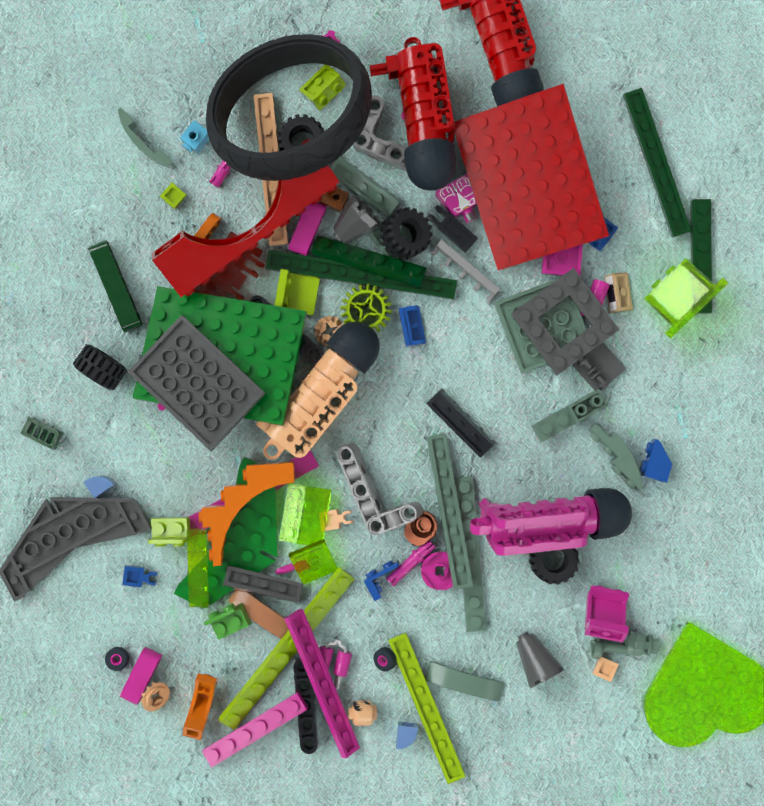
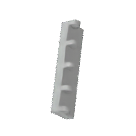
M440 240L436 248L431 252L433 256L438 251L448 258L444 264L446 267L451 262L463 271L459 278L462 279L465 274L477 283L473 288L475 291L481 286L491 294L486 299L488 302L500 290V288L443 240Z

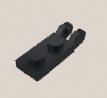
M437 205L435 207L436 212L445 219L440 222L431 214H428L427 218L449 240L466 253L478 240V237L451 213H447L441 206Z

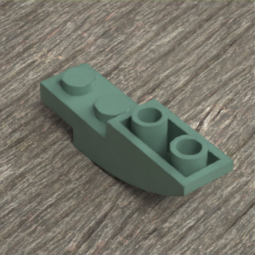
M597 389L547 416L531 427L540 443L607 407L608 403L600 389Z
M593 424L588 429L591 432L590 437L597 443L600 441L605 446L603 450L610 457L614 456L610 461L613 465L611 469L618 476L622 475L626 479L624 482L632 490L634 488L641 490L643 485L639 468L627 445L616 432L608 436L597 424Z

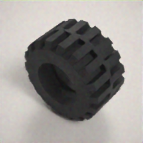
M297 114L294 119L292 117L287 118L288 122H283L282 129L279 128L278 131L280 150L294 148L291 140L299 132H307L313 136V139L324 132L319 121L316 122L312 116L308 118L306 114H303V117Z
M410 207L397 210L383 221V226L380 227L382 234L379 236L380 239H383L381 244L386 246L387 249L385 251L387 253L391 252V256L394 258L398 256L400 260H407L428 248L432 241L429 238L433 236V232H430L432 226L431 224L428 225L429 219L423 217L424 213H418L417 209L413 208L410 210ZM400 225L410 230L412 242L406 241L401 236Z
M85 344L73 362L74 367L79 372L109 390H115L127 372L126 368L117 360L89 344Z
M575 548L562 549L564 563L557 570H549L544 566L543 557L547 551L529 553L530 568L539 579L548 584L554 583L559 585L561 582L566 583L570 577L573 578L575 576L574 572L578 571L577 565L580 564L578 551Z

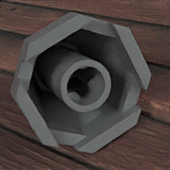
M353 194L347 200L333 227L335 231L333 235L339 242L349 243L376 231L382 224L377 215L372 217V209L360 197H356Z

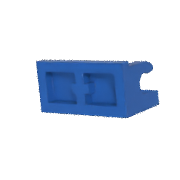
M419 306L399 308L405 346L411 347L426 344Z

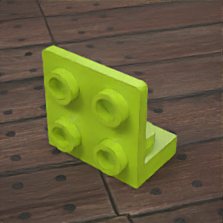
M281 269L274 306L303 310L307 312V315L313 316L320 279L289 273L288 270Z

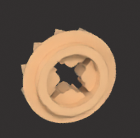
M333 316L323 317L315 326V337L324 346H329L326 342L331 337L329 334L322 335L327 330L326 324L330 328L337 327V329L343 325L340 319Z
M161 681L158 683L153 682L151 687L146 686L147 691L141 693L143 698L140 702L145 710L151 712L159 710L167 702L170 691L168 686Z

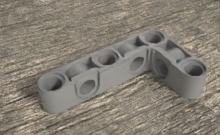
M374 95L372 96V104L377 103L380 105V108L370 110L367 123L358 137L364 138L366 143L358 145L354 142L353 147L360 153L407 172L404 161V151L407 147L375 137L383 113L384 103L381 97ZM399 152L402 156L399 159H393L391 154Z
M348 444L338 450V460L369 533L379 535L389 530L397 529L422 515L423 508L420 503L415 501L400 505L389 511L383 509L378 497V491L371 474L367 471L358 446ZM347 449L351 452V458L346 454ZM361 485L366 488V493L362 492ZM409 507L414 510V516L409 513ZM376 521L381 524V529L376 526Z

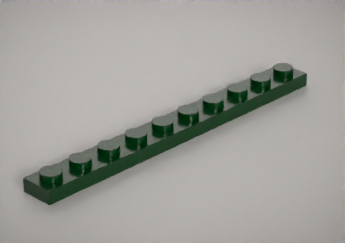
M268 250L265 267L266 270L280 272L283 269L293 274L365 286L370 284L371 287L377 286V288L454 300L457 280L425 275L422 285L418 286L337 261Z

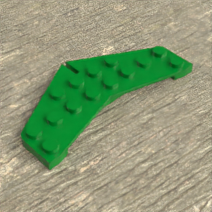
M244 456L239 465L236 484H247V481L243 480V469H246L247 464L259 463ZM275 487L253 497L236 514L226 535L222 565L213 566V561L209 560L208 552L178 584L174 592L175 595L199 607L206 608L235 589L222 586L227 566L259 573L276 561L260 552L263 550L278 558Z

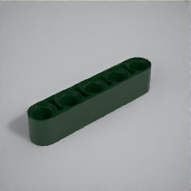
M104 240L88 247L124 333L142 326V320L108 241Z

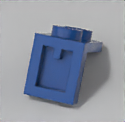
M388 561L382 565L383 569L379 571L374 569L365 574L364 583L374 601L381 598L380 593L383 590L378 581L374 583L373 580L398 567V561Z

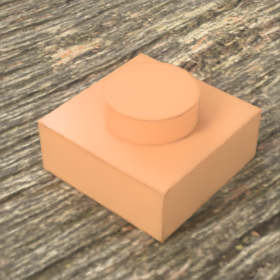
M601 656L598 658L592 673L611 682L619 664Z

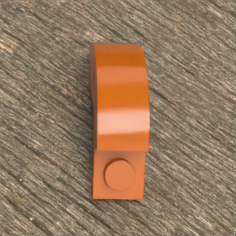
M197 674L192 702L183 727V736L197 740L202 739L217 687V678L209 674Z

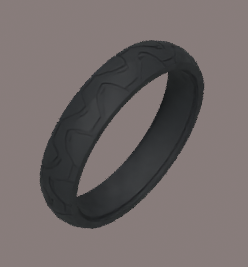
M312 34L290 35L277 38L246 52L223 72L214 85L215 87H213L208 99L205 118L206 129L210 143L217 155L229 167L241 174L266 181H281L303 177L333 163L349 150L361 135L367 123L372 105L370 78L358 56L338 41ZM319 63L338 68L353 80L351 97L341 116L319 136L302 145L283 151L262 153L242 149L227 139V122L236 102L252 85L273 72L299 64Z

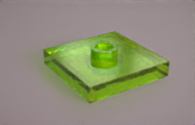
M325 539L288 553L303 585L331 574L338 568Z

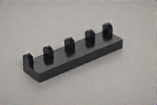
M441 388L426 404L481 458L493 447L496 441L494 439L491 440L483 432L484 429L482 427L479 428L469 418L470 415H466L456 405L457 402L455 400L452 401L444 393L445 390Z

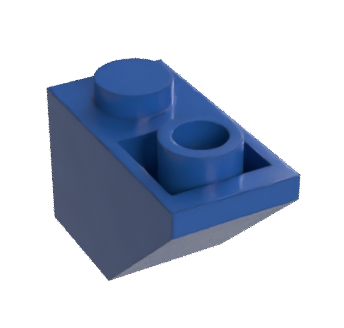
M651 439V442H648L646 445V459L642 461L640 466L641 476L667 483L672 462L661 442L657 439Z

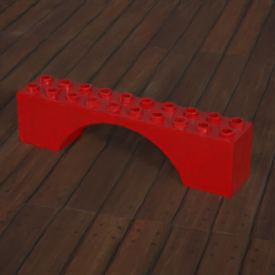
M329 166L303 177L278 181L276 195L269 210L255 226L246 232L231 238L205 239L193 236L182 230L152 252V261L179 296L183 297L186 295L187 297L196 290V286L199 284L204 285L210 281V276L217 272L219 274L224 271L229 262L239 260L243 256L242 253L247 249L251 251L257 247L258 241L262 238L267 239L274 234L273 230L279 226L281 228L286 226L290 222L289 219L294 215L299 216L305 212L306 206L319 202L324 193L334 191L340 182Z

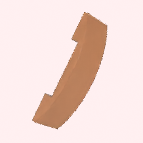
M235 589L228 602L234 603L235 606L242 603L251 620L282 639L289 630L284 619L285 617L254 597L255 595L251 592Z

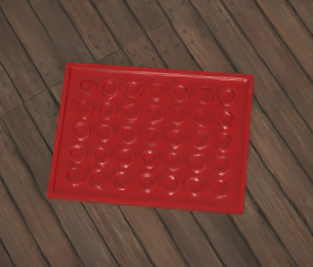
M564 83L454 121L453 130L497 270L609 236Z

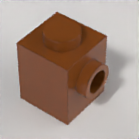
M336 188L331 193H324L320 202L327 205V208L341 213L349 199V193Z

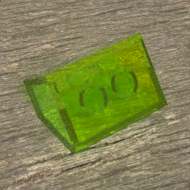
M288 483L279 541L322 547L332 490Z

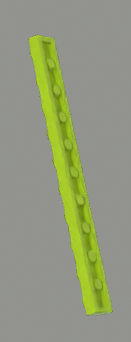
M341 567L337 568L304 610L312 632L355 579ZM289 630L218 719L221 723L235 730L296 654L297 648Z

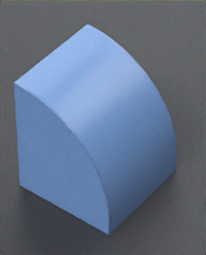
M106 476L92 477L83 482L94 498L100 497L117 485L113 479Z
M398 721L396 749H404L414 742L418 731L417 723Z

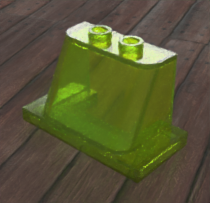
M687 258L677 267L672 265L665 272L667 276L662 281L658 279L651 286L653 290L644 298L670 325L663 332L670 339L729 283L723 277L713 283Z

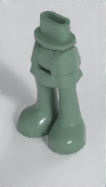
M629 630L624 644L591 640L592 658H600L603 652L621 653L627 656L633 655L634 657L644 654L650 655V653L658 654L660 641L659 638H652L651 635Z

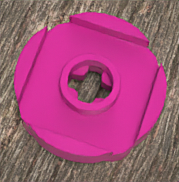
M433 552L422 563L421 575L423 581L432 589L447 590L452 587L446 552ZM437 566L445 567V574L443 576L435 574Z

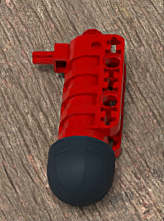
M439 0L442 11L457 6L460 11L470 8L494 79L491 91L497 106L544 90L539 71L532 68L535 61L536 45L520 0Z
M410 37L404 43L405 49L401 50L397 55L385 56L386 63L369 65L371 77L388 74L389 80H399L408 147L404 151L407 174L411 182L418 188L434 191L445 187L455 174L456 157L454 145L452 144L454 142L453 113L442 47L437 43L421 45V41L418 38ZM410 44H417L416 46L408 47ZM432 51L436 52V58H433ZM434 67H437L438 74H434ZM437 81L441 84L439 89L437 88ZM438 102H443V109L439 108ZM442 115L446 116L447 122L442 123Z

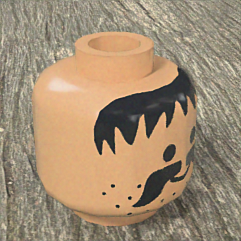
M370 700L354 701L352 707L348 708V719L352 720L355 726H370L377 719L376 705H373Z

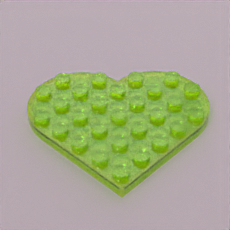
M687 621L646 691L643 711L647 724L659 739L676 747L698 745L707 740L716 729L732 734L752 731L764 723V668L754 660Z

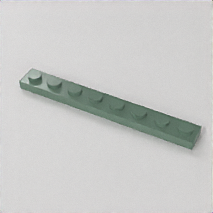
M446 434L428 436L426 438L453 590L473 587Z
M473 477L454 478L473 587L463 588L466 631H486L478 535L470 532V521L476 518Z

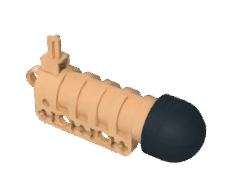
M350 322L342 325L333 333L326 344L336 352L334 353L331 349H328L290 396L284 426L257 421L256 425L271 437L263 450L266 458L276 459L284 449L297 458L304 457L357 391V384L354 378L359 373L354 367L366 374L377 359L380 350L378 335L369 325L362 322ZM351 382L352 384L350 386L352 387V390L347 389L344 392L346 398L344 399L342 395L337 392L340 390L342 393L345 390V387L343 386L344 383L349 384ZM334 397L341 399V403L337 407L330 404L331 399ZM328 405L330 410L334 411V413L332 414L331 411L328 412V420L323 419L320 422V426L322 427L320 429L316 423H318L321 419L319 415H324L328 411L327 408H325ZM309 428H315L317 433L315 436H308L306 431ZM301 436H303L306 440L303 444L304 450L299 449L297 451L296 444L301 445V443L303 442V438ZM270 445H275L278 449L277 454L274 456H270L267 453V447Z

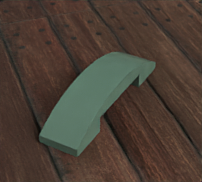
M120 107L118 114L121 124L136 147L152 161L164 167L174 169L176 167L175 164L161 149L154 154L132 131L137 125Z
M430 661L426 675V681L493 701H500L504 682L466 673Z

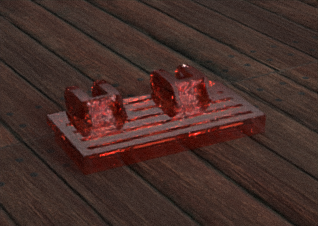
M230 231L227 238L237 236V234ZM258 247L251 251L247 249L242 253L243 256L239 260L229 262L224 271L219 274L217 272L210 276V281L204 285L199 284L196 286L194 292L219 297H226L230 293L235 298L244 300L245 297L231 288L233 286L240 290L247 279V276L241 273L242 270L257 279L259 276L257 272L245 265L248 261H251L259 268H264L265 264L252 256L253 254L260 258L263 250Z

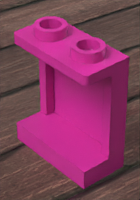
M592 585L587 594L585 635L623 643L628 634L629 627L626 626V602L629 598V593L618 589L613 590Z

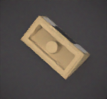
M613 273L604 276L605 282L610 284L607 292L609 312L616 313L633 310L628 273Z

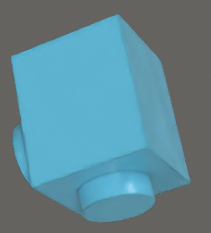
M193 120L180 139L183 142L182 146L190 153L194 151L198 154L209 140L207 129Z

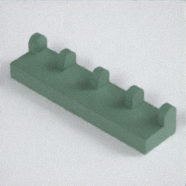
M343 156L335 160L330 169L337 179L386 216H390L401 203L402 199L395 197L387 188H383L376 183L372 177H368L358 170L357 166L347 162Z

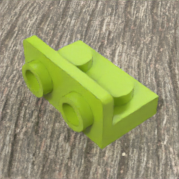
M325 64L299 90L320 111L342 91L346 84L339 73Z
M190 517L151 518L152 538L148 540V544H155V547H163L166 544H173V547L184 546V543L191 540Z

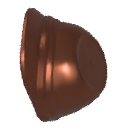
M423 510L419 518L406 524L404 528L406 539L415 546L424 545L436 536L438 528L436 517L429 511Z

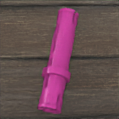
M429 540L418 549H414L412 554L386 577L388 582L393 587L396 586L419 562L422 563L424 558L436 546Z

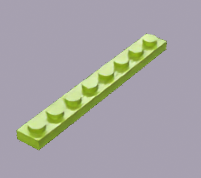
M404 632L388 639L447 784L465 778L464 770L407 633Z

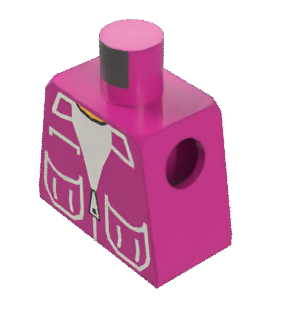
M468 174L436 191V198L455 218L462 215L467 224L477 218L472 210L477 206Z

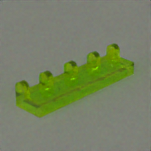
M207 528L187 529L189 607L208 608Z

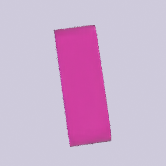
M319 202L305 207L306 210L302 213L290 241L289 250L301 255H308L327 209V205Z
M146 646L143 648L120 694L121 698L135 705L139 704L143 697L141 693L145 692L146 686H148L162 658V654Z

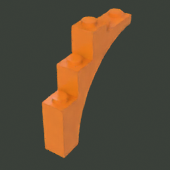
M294 461L247 464L246 469H243V480L247 481V484L225 485L224 490H221V502H225V505H209L201 508L202 511H199L198 514L199 523H202L203 528L211 527V530H208V541L212 542V549H209V560L213 561V566H221L223 563V548L226 535L239 510L249 500L267 489L282 484L294 483Z

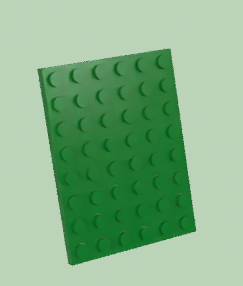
M157 286L142 356L183 315L266 393L243 419L284 426L307 312L195 292L187 297L186 295L180 297L175 289ZM136 380L133 399L161 404Z

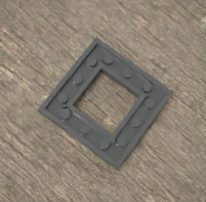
M574 268L511 313L512 317L556 376L620 330ZM569 295L591 324V327L560 348L538 317Z

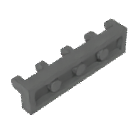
M227 566L222 586L298 604L303 583Z

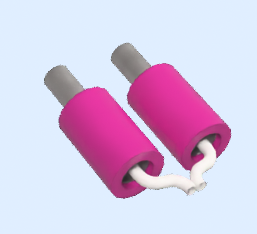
M336 640L334 643H328L326 646L320 645L319 649L328 671L334 651L329 646H334L338 643L344 649V651L338 650L333 674L336 675L334 686L336 689H340L342 678L347 677L352 653L347 652V648L341 644L340 640Z

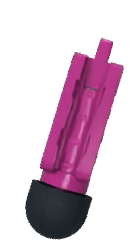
M612 488L588 489L584 496H576L573 500H568L567 498H557L554 502L538 500L536 504L519 502L517 506H512L511 504H491L490 501L483 498L482 502H479L481 517L470 521V532L474 535H486L491 548L500 556L580 548L587 545L588 535L592 539L597 540L622 534L631 522L632 508L627 497L620 491Z

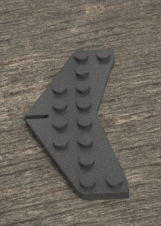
M49 497L57 511V514H55L49 500L45 499L0 568V576L14 602L25 597L75 548L142 534L150 530L151 525L139 502L134 498Z

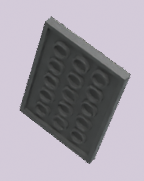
M183 315L170 326L128 371L211 452L266 394Z

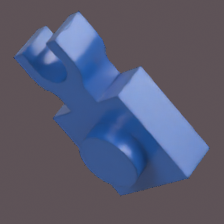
M125 565L122 585L142 587V582H146L149 585L156 586V581H150L149 577L151 575L157 576V572L150 571L144 573V567Z

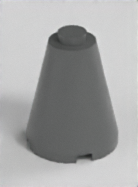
M527 631L518 636L519 641L516 644L530 689L564 671L562 665L533 633L529 635Z

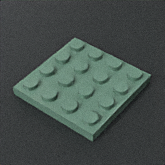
M557 279L494 302L521 374L544 366L547 363L512 317L511 313ZM569 295L538 317L560 348L587 330L578 307Z

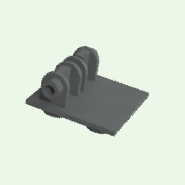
M603 342L572 365L594 391L600 389V391L604 390L611 381L626 369Z

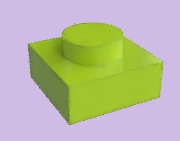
M171 182L160 197L175 210L187 195Z

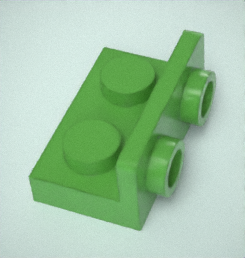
M232 603L224 607V611L221 613L217 610L209 614V619L203 622L205 626L211 624L218 640L252 624L242 603L236 606Z

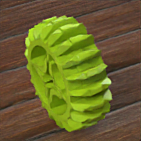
M360 284V291L358 292L353 287V295L349 292L346 293L349 300L342 299V302L347 305L340 306L341 310L346 311L341 314V317H348V319L344 320V324L356 322L350 314V308L353 307L360 313L358 322L364 323L368 317L379 318L375 323L369 325L379 333L381 331L378 327L379 325L384 328L386 327L383 320L390 321V318L385 315L392 314V310L386 309L391 306V302H384L388 300V295L381 297L384 291L380 290L376 293L377 286L370 290V284L366 285V290H363V286ZM369 295L364 303L354 302L359 296ZM374 297L380 302L382 313L377 312L372 307ZM369 303V310L372 312L369 314L367 312V315L363 317V310L361 308L365 307V305L368 306Z

